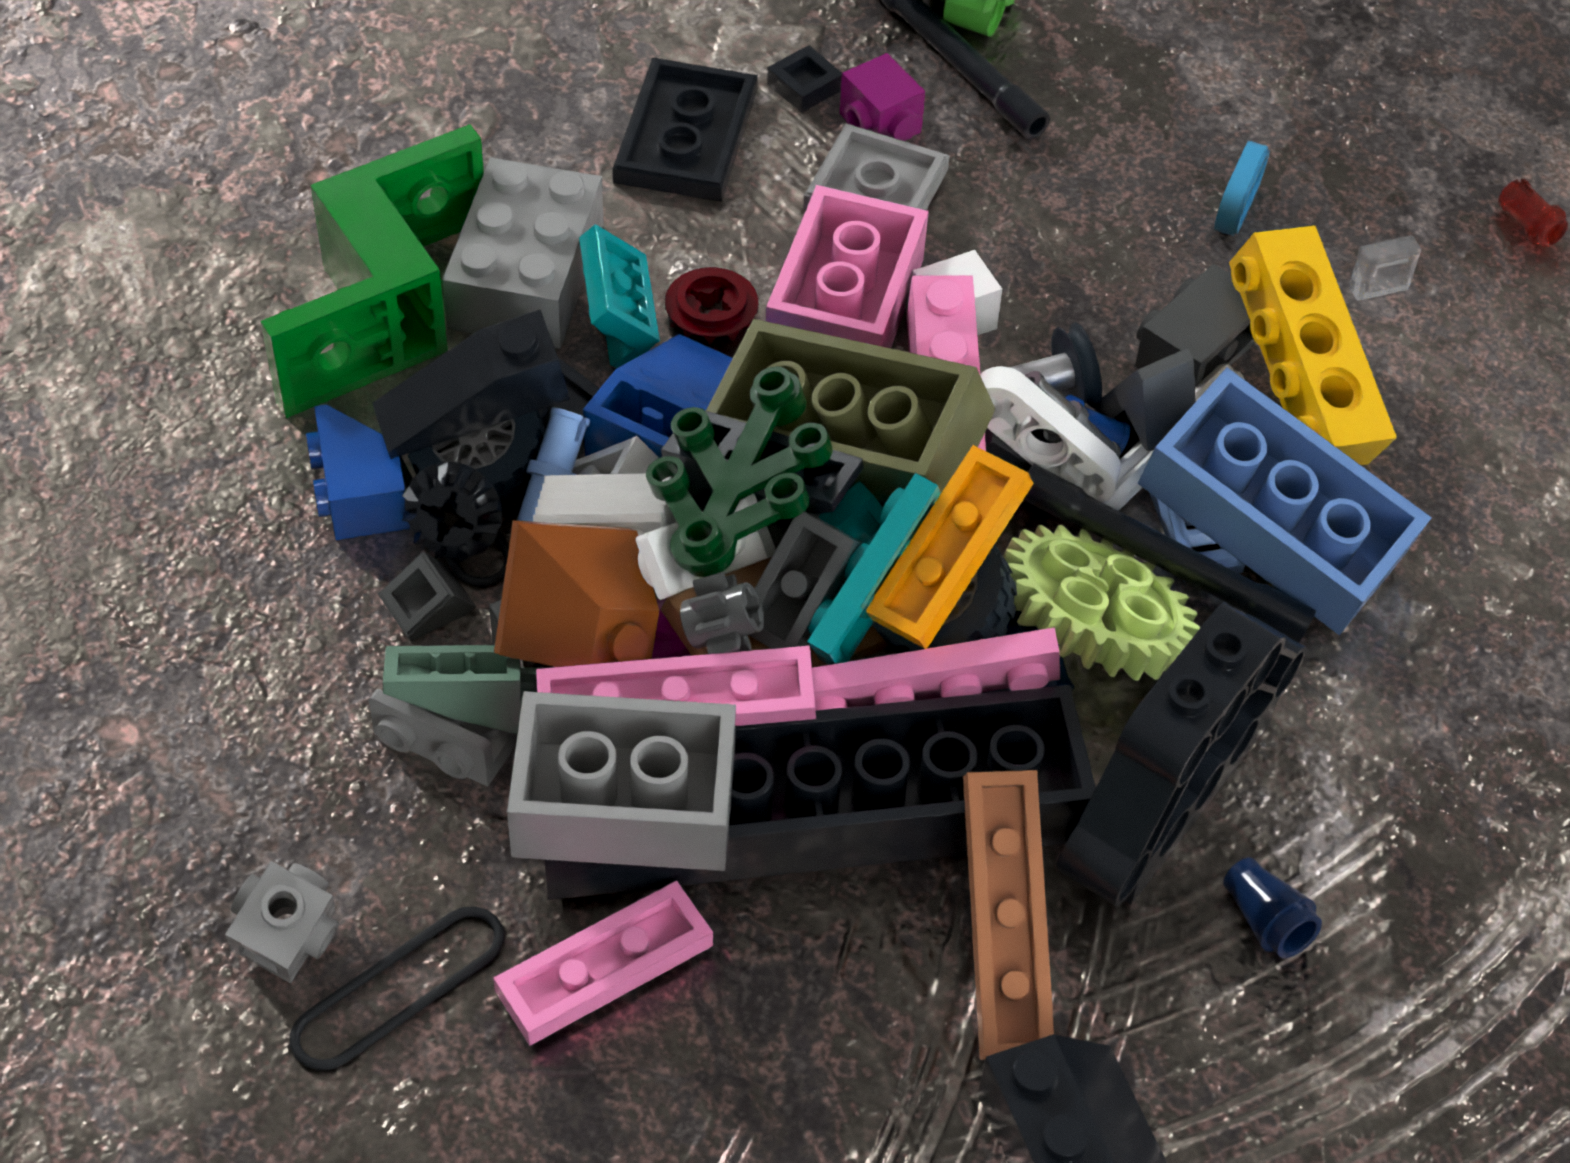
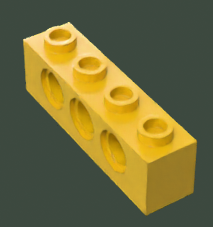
M1316 225L1255 232L1230 260L1229 265L1232 283L1235 289L1240 292L1250 319L1252 337L1260 346L1269 370L1272 391L1279 398L1283 409L1358 464H1369L1397 436Z

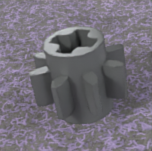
M723 572L694 580L693 587L697 597L684 600L680 607L681 623L689 643L696 649L707 647L708 654L751 651L752 648L748 635L762 631L764 626L762 605L754 587L748 582L737 585L734 574L725 576Z

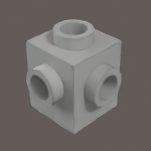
M271 861L261 878L251 874L239 889L231 905L230 911L237 914V916L225 933L230 950L283 980L292 983L308 955L319 959L337 931L339 922L332 918L335 913L333 895L326 892L329 883L319 874L297 863H293L288 871ZM292 914L287 919H277L281 915Z

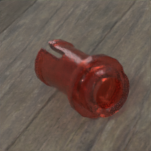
M1526 179L1512 181L1499 195V206L1507 211L1525 229V237L1532 244L1548 247L1557 243L1565 235L1568 229L1565 211L1559 205H1550L1531 187V184Z

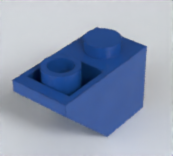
M327 404L314 406L318 431L306 433L312 470L324 468L325 473L324 479L313 480L319 517H332L335 540L410 529L409 523L402 521L405 512V498L402 496L405 492L400 458L390 459L383 435Z

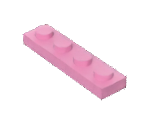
M1055 627L812 668L815 709L817 711L976 695L1007 688L1012 691L1042 688L1049 681L1060 680V651Z
M810 646L536 669L537 692L733 704L736 705L735 726L816 719Z

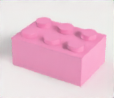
M816 185L766 306V321L891 348L906 309L905 301L910 294L912 270L921 268L924 260L929 211Z

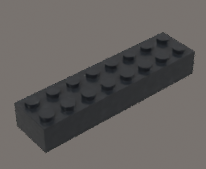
M1070 685L817 710L816 719L735 726V752L725 871L544 860L548 900L663 888L676 880L682 886L968 855L963 776L969 772L1037 770L1042 846L1065 844L1076 828L1096 789Z

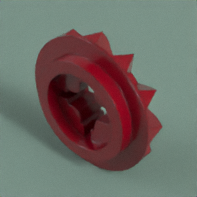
M706 267L686 272L672 282L665 296V310L668 314L670 327L681 328L685 337L689 339L703 336L709 345L713 343L716 337L721 336L734 342L740 330H748L752 320L758 313V295L753 285L742 275L724 268ZM722 299V311L713 309L708 314L702 313V306L710 308L715 303L718 304Z

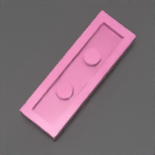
M676 880L493 978L495 992L530 1046L713 946V931Z

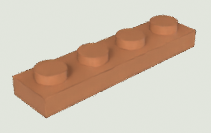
M1037 770L969 772L963 776L980 1060H985L986 1056L1054 1034Z

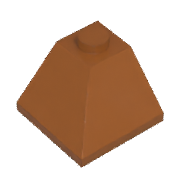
M513 520L494 652L501 656L554 667L652 659L659 607L653 587L645 581L639 568V548L636 543V537L639 536L638 532L632 528Z

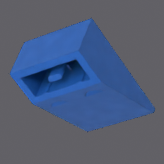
M678 334L616 368L583 408V417L590 420L589 427L586 428L584 434L585 456L638 436L659 458L663 457L661 449L673 434L671 429L673 417L681 410L689 407H698L706 410L733 358Z

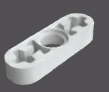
M997 366L986 369L980 374L996 409L987 427L990 431L1031 465L1035 463L1081 487L1089 496L1101 502H1105L1113 496L1121 469L1120 459L1113 450L1021 372L1013 368ZM1035 429H1048L1058 434L1062 441L1058 443H1045L1036 439L1031 431Z

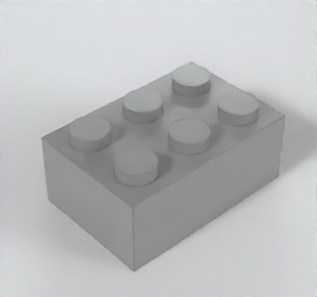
M490 157L442 279L447 329L475 333L482 328L541 309L554 348L561 349L585 281L579 237L594 224L601 228L604 226L602 176Z
M523 691L507 807L511 858L725 871L735 752L736 705Z

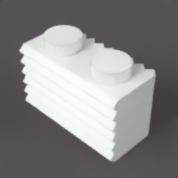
M646 473L544 476L540 499H538V507H535V515H533V522L632 528L638 532L639 536L676 523L665 501H661L653 495L646 479ZM673 476L667 477L662 481H667L673 478Z

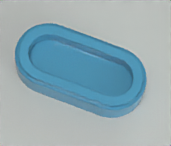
M1248 141L1222 197L1215 220V231L1231 236L1239 233L1262 181L1270 153L1268 146Z

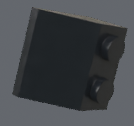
M1052 1034L986 1056L978 1097L1008 1163H1167L1110 1045Z

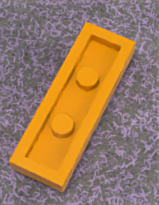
M972 445L910 540L903 554L899 557L875 594L874 599L866 610L869 617L916 645L927 649L1034 484L1029 473Z

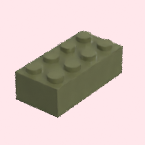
M758 319L752 320L706 411L747 423L754 409L750 398V390L757 374L769 367L778 366L787 369L795 374L800 381L806 398V408L798 419L783 426H775L773 431L790 436L792 431L802 424L818 423L823 425L827 430L833 450L863 459L864 468L850 489L860 481L876 499L887 501L897 488L905 489L915 473L937 484L942 493L972 445L979 446L996 410L977 367Z

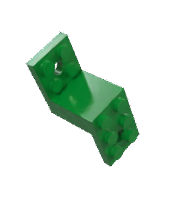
M471 124L310 185L323 268L338 290L260 321L275 402L285 418L448 351L440 269L424 247L461 232L483 177L484 166L481 137ZM431 189L430 196L419 200L424 192ZM333 344L331 350L320 354L327 346Z

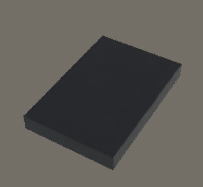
M652 57L612 168L613 183L722 202L758 90V75Z

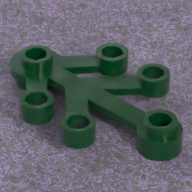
M783 367L766 368L755 377L750 390V398L754 409L728 462L713 440L714 429L705 410L698 407H689L681 410L673 417L671 429L678 446L691 453L713 491L703 513L688 492L690 479L683 462L679 458L674 456L658 458L646 470V479L653 495L657 499L665 501L679 526L671 537V553L676 563L694 576L707 577L723 572L731 565L735 558L738 540L780 519H791L801 515L809 505V495L802 478L794 473L804 468H815L823 465L830 459L833 453V447L826 428L818 423H805L798 426L790 434V447L759 461L775 426L792 423L803 414L806 408V398L798 377ZM698 427L697 429H695V430H693V431L687 432L688 430H690V429H692V428ZM817 443L816 445H814V446H812V447L804 448V447H806V446L809 445V444ZM674 476L673 478L667 481H662L667 477ZM765 488L766 499L735 512L740 500ZM794 493L792 496L788 498L780 499L782 496L786 494Z

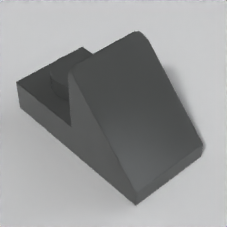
M1186 348L1136 370L1104 395L1100 407L1094 409V411L1116 420L1124 418L1125 422L1129 423L1130 426L1133 425L1143 447L1147 451H1153L1158 443L1196 402L1194 359L1189 349Z

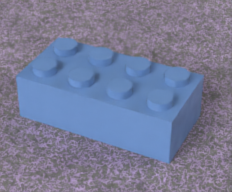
M1228 367L1158 443L1137 483L1282 593L1317 610L1314 617L1339 636L1405 556L1432 518Z

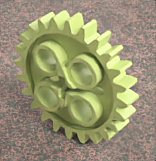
M1038 525L1035 533L1023 529L1018 538L1012 537L1003 555L1013 572L1010 575L1016 583L1017 595L1014 596L1016 611L1022 612L1017 623L1021 626H1036L1039 630L1055 627L1057 642L1060 645V656L1066 657L1073 652L1081 656L1084 668L1090 669L1094 662L1103 665L1105 671L1111 677H1115L1119 668H1123L1135 681H1139L1143 672L1158 680L1163 671L1169 668L1200 629V626L1193 623L1197 616V611L1184 606L1189 598L1187 594L1170 590L1175 581L1174 579L1156 576L1153 573L1155 565L1149 562H1139L1134 559V554L1125 549L1122 552L1114 549L1113 543L1104 538L1101 543L1093 541L1085 529H1081L1077 537L1073 536L1063 525H1058L1054 533L1043 525Z

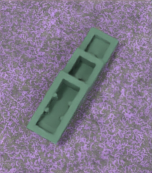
M495 645L386 646L383 694L448 718L518 734L523 691L537 692L536 669L554 667H521L520 659L496 654L494 652Z

